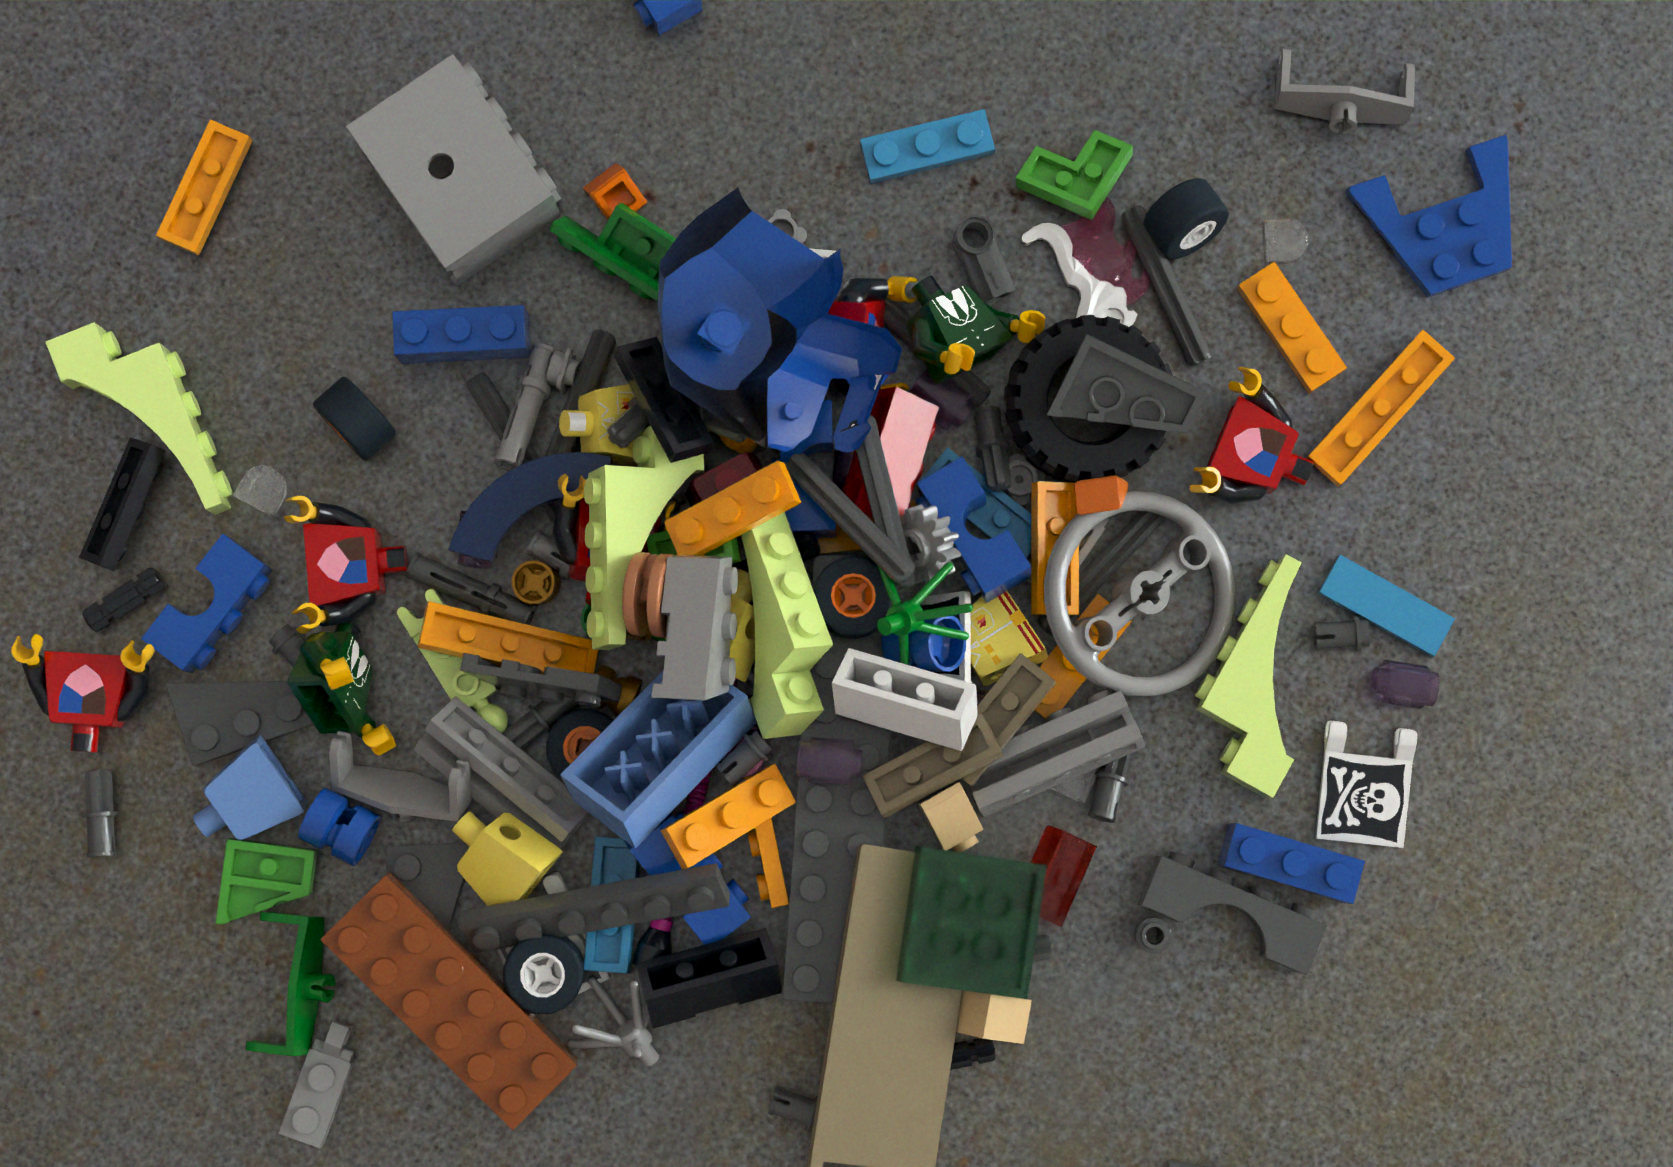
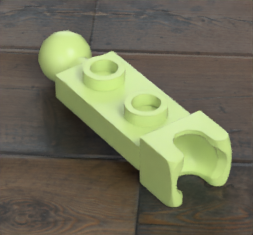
M435 589L426 591L425 598L428 602L446 605ZM400 607L397 610V615L418 645L423 618L417 619L410 610ZM419 648L451 700L456 696L468 707L473 708L479 716L501 734L506 730L508 725L506 711L501 706L490 703L487 699L499 691L496 686L460 671L463 659L461 657Z

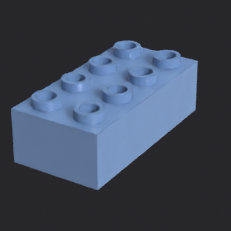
M662 671L560 774L573 801L636 849L743 738V735L746 732L748 733L757 723L747 695L735 686L729 685V692L707 700L651 698L653 683L662 684Z

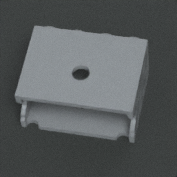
M452 54L348 124L346 128L357 142L363 154L367 156L381 180L439 263L443 265L447 272L452 271L453 275L450 278L457 287L560 217L561 214L556 203L561 200V197L543 167L538 170L533 168L537 164L531 155L532 151L518 132L513 135L509 134L512 128L506 120L508 119L495 98L491 97L487 101L485 100L488 94L482 86V80L469 62L461 65L454 54Z

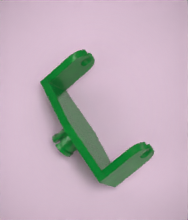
M260 911V921L297 924L299 928L288 982L286 1043L259 1040L246 1041L245 1050L286 1056H304L308 1054L311 1048L319 1001L328 1003L335 994V990L323 988L326 985L336 986L335 977L332 974H322L323 942L320 939L324 936V917Z

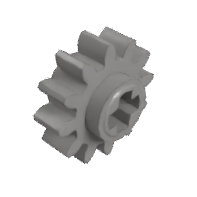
M921 504L905 509V514L900 515L910 559L915 565L916 583L922 581L927 583L947 562H951L950 560L961 556V553L956 548H953V541L958 539L959 534L950 532L947 527L950 523L949 516L937 519L938 510L936 506L924 508ZM954 564L953 569L948 574L954 573L956 571Z

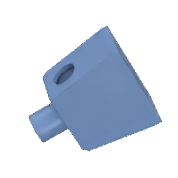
M260 734L207 782L203 791L211 804L194 814L193 819L199 830L206 837L211 836L227 825L235 838L240 841L305 812L308 801Z

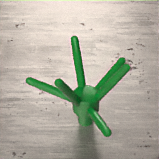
M947 562L911 600L901 602L893 580L877 565L892 604L886 616L878 620L877 627L883 635L887 636L894 633L899 636L900 663L909 665L908 634L911 632L921 631L960 640H967L969 638V634L965 631L925 623L924 620L969 613L973 610L971 604L954 605L924 611L920 606L921 602L953 569L951 562Z

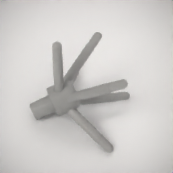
M593 976L589 977V985L620 1027L614 1035L589 1027L574 1025L572 1027L573 1033L592 1039L570 1040L567 1042V1047L569 1049L621 1046L628 1056L639 1058L645 1066L649 1067L655 1064L659 1059V1054L652 1047L653 1036L646 1029L649 1014L646 1003L642 1010L639 983L635 980L630 983L633 1019L627 1020L598 980Z

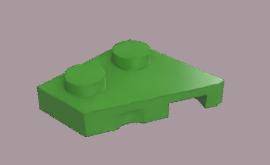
M236 838L227 839L215 924L222 925L310 895L313 891L318 849L245 839L239 841Z

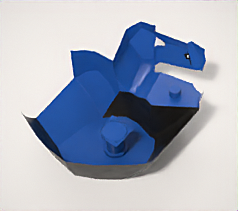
M739 187L698 215L678 235L660 261L658 314L664 365L670 386L766 449L770 447L786 452L794 449L799 442L811 436L831 378L846 379L850 384L833 436L835 442L834 449L844 452L859 449L872 429L868 419L880 386L888 376L896 373L902 348L886 328L827 314L842 285L844 268L840 257L841 249L824 259L753 212L741 196ZM735 416L745 418L744 422H739Z

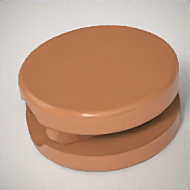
M637 552L631 558L624 578L622 595L623 619L625 627L631 635L645 636L650 630L654 637L666 638L667 615L661 613L667 557L674 555H651V553Z

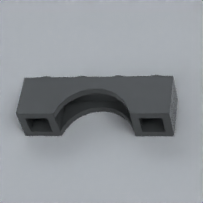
M1170 851L1168 858L1156 856L1138 900V906L1176 922L1183 923L1194 912L1212 904L1229 905L1243 913L1253 925L1258 938L1260 957L1300 974L1308 975L1327 925L1316 921L1318 912L1293 903L1291 910L1275 904L1277 895L1256 886H1252L1250 893L1234 886L1235 877L1211 868L1209 875L1194 870L1192 868L1195 861L1178 853Z

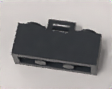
M766 928L636 963L652 1029L696 1017L695 1014L737 1002L740 1005L782 993L778 965Z

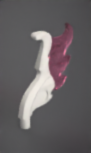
M1106 197L1092 220L1084 217L1076 222L1062 226L1053 223H1041L1022 235L1020 241L1023 246H1028L1036 240H1043L1053 249L1066 285L1079 292L1080 302L1075 318L1081 315H1094L1098 318L1109 316L1120 319V323L1128 327L1133 325L1138 314L1134 310H1127L1126 306L1142 298L1149 287L1150 278L1146 269L1143 270L1140 279L1132 277L1131 265L1135 258L1136 247L1130 235L1126 245H1120L1114 239L1113 228L1116 215L1114 206L1108 197Z

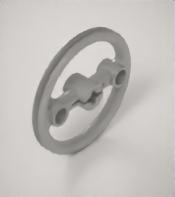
M1131 491L1126 493L1120 509L1083 515L1077 514L1065 526L1056 540L1048 559L1044 579V603L1053 637L1065 658L1079 673L1094 684L1111 692L1121 690L1123 695L1155 696L1170 693L1187 686L1201 676L1217 659L1216 657L1233 625L1236 608V586L1232 565L1226 549L1216 532L1201 515L1188 505L1170 496L1155 492ZM1147 511L1162 515L1182 527V535L1171 540L1166 545L1164 557L1147 571L1125 574L1120 577L1113 586L1112 601L1094 617L1081 618L1072 625L1066 604L1068 567L1079 543L1094 526L1118 513ZM1185 544L1189 547L1191 551V560L1189 563L1185 560L1183 556V549ZM1208 563L1214 584L1212 621L1199 648L1187 661L1176 669L1151 677H1134L1121 674L1099 662V653L1108 650L1114 645L1117 632L1135 616L1156 614L1162 611L1170 598V586L1187 571L1199 570ZM1092 624L1096 626L1099 633L1096 644L1089 637V629Z

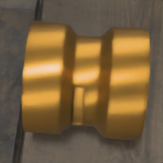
M537 560L526 561L520 564L514 571L511 579L515 595L521 601L534 605H545L553 601L561 588V580L557 570Z
M603 664L598 669L596 674L622 685L619 703L601 701L600 707L595 709L604 708L607 704L609 705L608 709L612 710L614 716L618 717L640 694L643 680L632 675L626 678L621 676L617 679L615 669Z

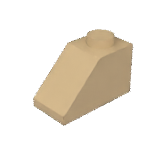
M960 782L917 806L943 852L952 848L957 855L979 842L975 834L984 829Z

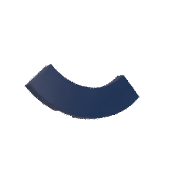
M559 453L526 462L508 471L489 485L470 505L454 532L448 550L493 563L503 539L515 524L522 519L521 517L545 503L549 504L563 500L564 495L558 488L560 476L567 474L568 483L566 491L573 492L579 487L580 476H583L586 480L588 473L604 465H611L613 458L596 453Z

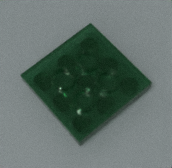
M916 846L896 981L1028 999L1047 865Z

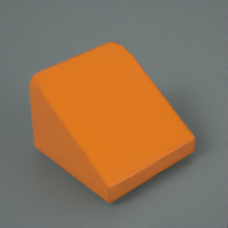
M617 163L583 187V190L607 221L616 205L620 203L634 211H637L647 203V200L626 170Z
M1115 475L1077 481V483H1074L1078 514L1083 515L1120 509L1128 491V482Z

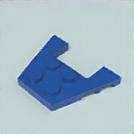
M1506 135L1470 146L1466 150L1480 189L1479 191L1402 216L1399 214L1385 175L1350 186L1346 190L1347 197L1354 205L1357 204L1372 223L1370 226L1385 239L1395 252V258L1427 298L1506 272L1512 268L1509 155Z

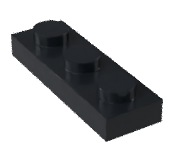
M657 336L618 346L614 358L670 463L710 452L714 441L692 400L670 386L664 365L662 345Z
M130 437L79 558L111 571L115 570L117 563L126 553L127 540L134 523L143 513L144 500L151 483L160 473L161 460L165 453L164 449Z

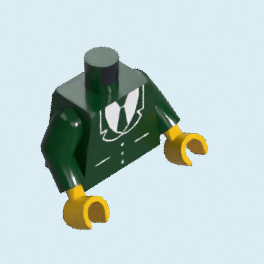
M928 276L911 289L922 306L907 322V329L911 335L912 352L915 357L924 361L936 385L991 360L1014 338L1013 336L1018 333L1017 338L1019 341L1029 343L1036 337V334L1038 335L1044 330L1045 316L1041 312L1027 310L1020 314L1019 319L1018 315L997 311L987 305L967 286H962L945 294L935 278Z
M345 623L336 625L334 632L322 631L311 634L300 646L299 657L288 677L287 684L320 734L338 733V731L355 732L377 756L395 748L397 744L385 724L376 727L375 721L365 711L372 678V666L358 645L361 636L360 629L353 624Z

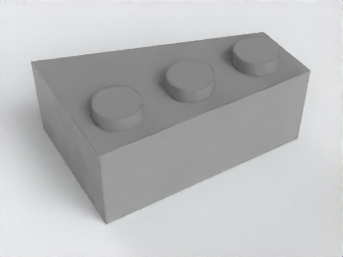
M698 555L667 557L661 613L667 615L666 641H658L656 652L658 657H665L662 684L653 683L651 698L707 700L729 692V685L734 684L736 663L734 658H730V640H734L736 636L737 617L735 613H731V594H735L737 591L738 572L736 567H732V557Z

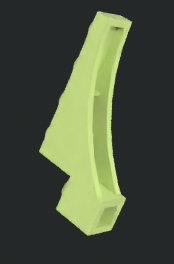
M95 322L46 341L62 383L72 389L82 386L93 390L134 413L161 438L177 457L192 480L205 510L217 515L231 509L227 499L228 496L233 494L230 483L223 471H216L211 457L217 455V451L208 431L201 432L196 417L201 415V410L193 392H186L180 377L185 376L186 372L176 351L170 353L161 343H156L117 359L116 357L122 355L115 335L112 331L106 332Z
M651 426L645 428L635 438L633 443V459L638 463V467L604 465L588 473V478L585 481L584 499L589 504V522L585 529V544L590 549V567L586 573V588L591 593V611L587 617V633L592 638V650H611L626 645L622 595L628 564L635 553L642 551L654 523L671 497L687 478L704 471V454L670 463Z
M783 512L741 535L752 588L755 620L753 696L749 701L763 739L801 735L824 711L810 670L833 645L786 514Z
M1287 554L1281 557L1277 563L1270 560L1258 580V583L1264 587L1256 600L1249 598L1237 618L1239 622L1243 623L1235 638L1228 635L1216 657L1222 661L1214 676L1206 674L1195 693V696L1201 699L1196 710L1241 735L1239 740L1232 737L1220 757V761L1225 763L1220 773L1265 799L1275 796L1294 761L1293 758L1286 755L1275 711L1273 688L1274 648L1279 619L1288 591L1301 565L1300 561Z

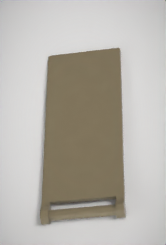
M868 844L858 845L806 1167H823V1162L864 1167H935L982 869L980 863Z

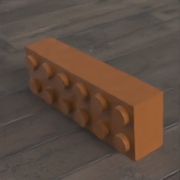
M390 871L320 939L512 1130L577 1066L578 1058L533 1013L521 1009L509 997L504 984Z

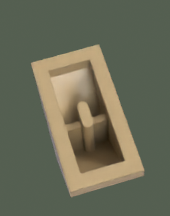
M963 987L956 1032L982 1039L1024 1044L1032 1000Z

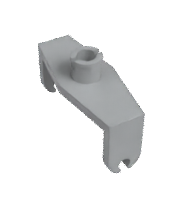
M1281 49L1277 65L1275 109L1329 120V128L1335 133L1339 132V122L1343 123L1342 134L1355 131L1357 123L1407 124L1414 108L1415 64H1404L1400 77L1399 96L1353 86L1290 84L1291 49Z
M338 731L339 739H332L329 750L332 791L389 813V817L394 821L397 818V814H399V822L412 820L415 816L458 822L472 802L469 762L457 760V768H452L447 786L413 772L354 765L351 734Z

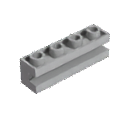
M1109 690L1099 692L1087 700L1088 705L1074 711L1071 708L1060 709L1046 718L1047 723L1033 729L1029 725L1020 727L1002 749L1004 756L993 761L973 786L970 785L973 797L982 815L987 817L1146 747L1122 691L1119 690L1113 694Z
M456 696L430 720L425 729L427 733L418 741L414 748L415 752L448 779L452 768H457V760L469 762L471 796L476 802L496 818L504 812L511 813L560 849L574 836L588 815L586 810L573 801L562 782Z

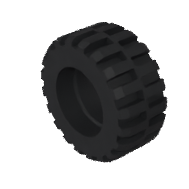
M1081 315L1078 318L1057 322L1032 339L1021 350L1019 357L1013 363L1004 392L1007 425H1010L1014 435L1012 439L1016 446L1021 448L1028 456L1026 459L1035 467H1040L1046 471L1048 475L1057 479L1071 481V483L1114 475L1122 478L1145 465L1150 460L1149 457L1163 445L1166 440L1164 438L1166 431L1122 424L1114 434L1103 440L1085 442L1066 435L1055 424L1052 416H1048L1046 413L1049 409L1048 395L1050 386L1059 371L1072 362L1085 334L1095 337L1173 375L1169 364H1164L1158 353L1161 350L1154 341L1149 343L1142 336L1143 332L1133 325L1128 327L1120 323V319L1109 316L1098 318L1094 315Z

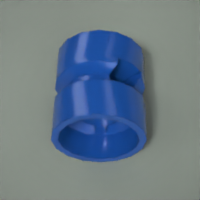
M955 616L924 620L925 623L964 631L962 624ZM914 631L908 634L910 666L930 672H951L958 668L964 659L966 640L921 631ZM894 633L887 636L882 634L884 658L900 663L899 636Z
M324 787L308 809L300 826L298 838L318 849L329 846L331 847L332 856L351 866H356L376 834L381 821V815L361 805L350 808L346 797Z

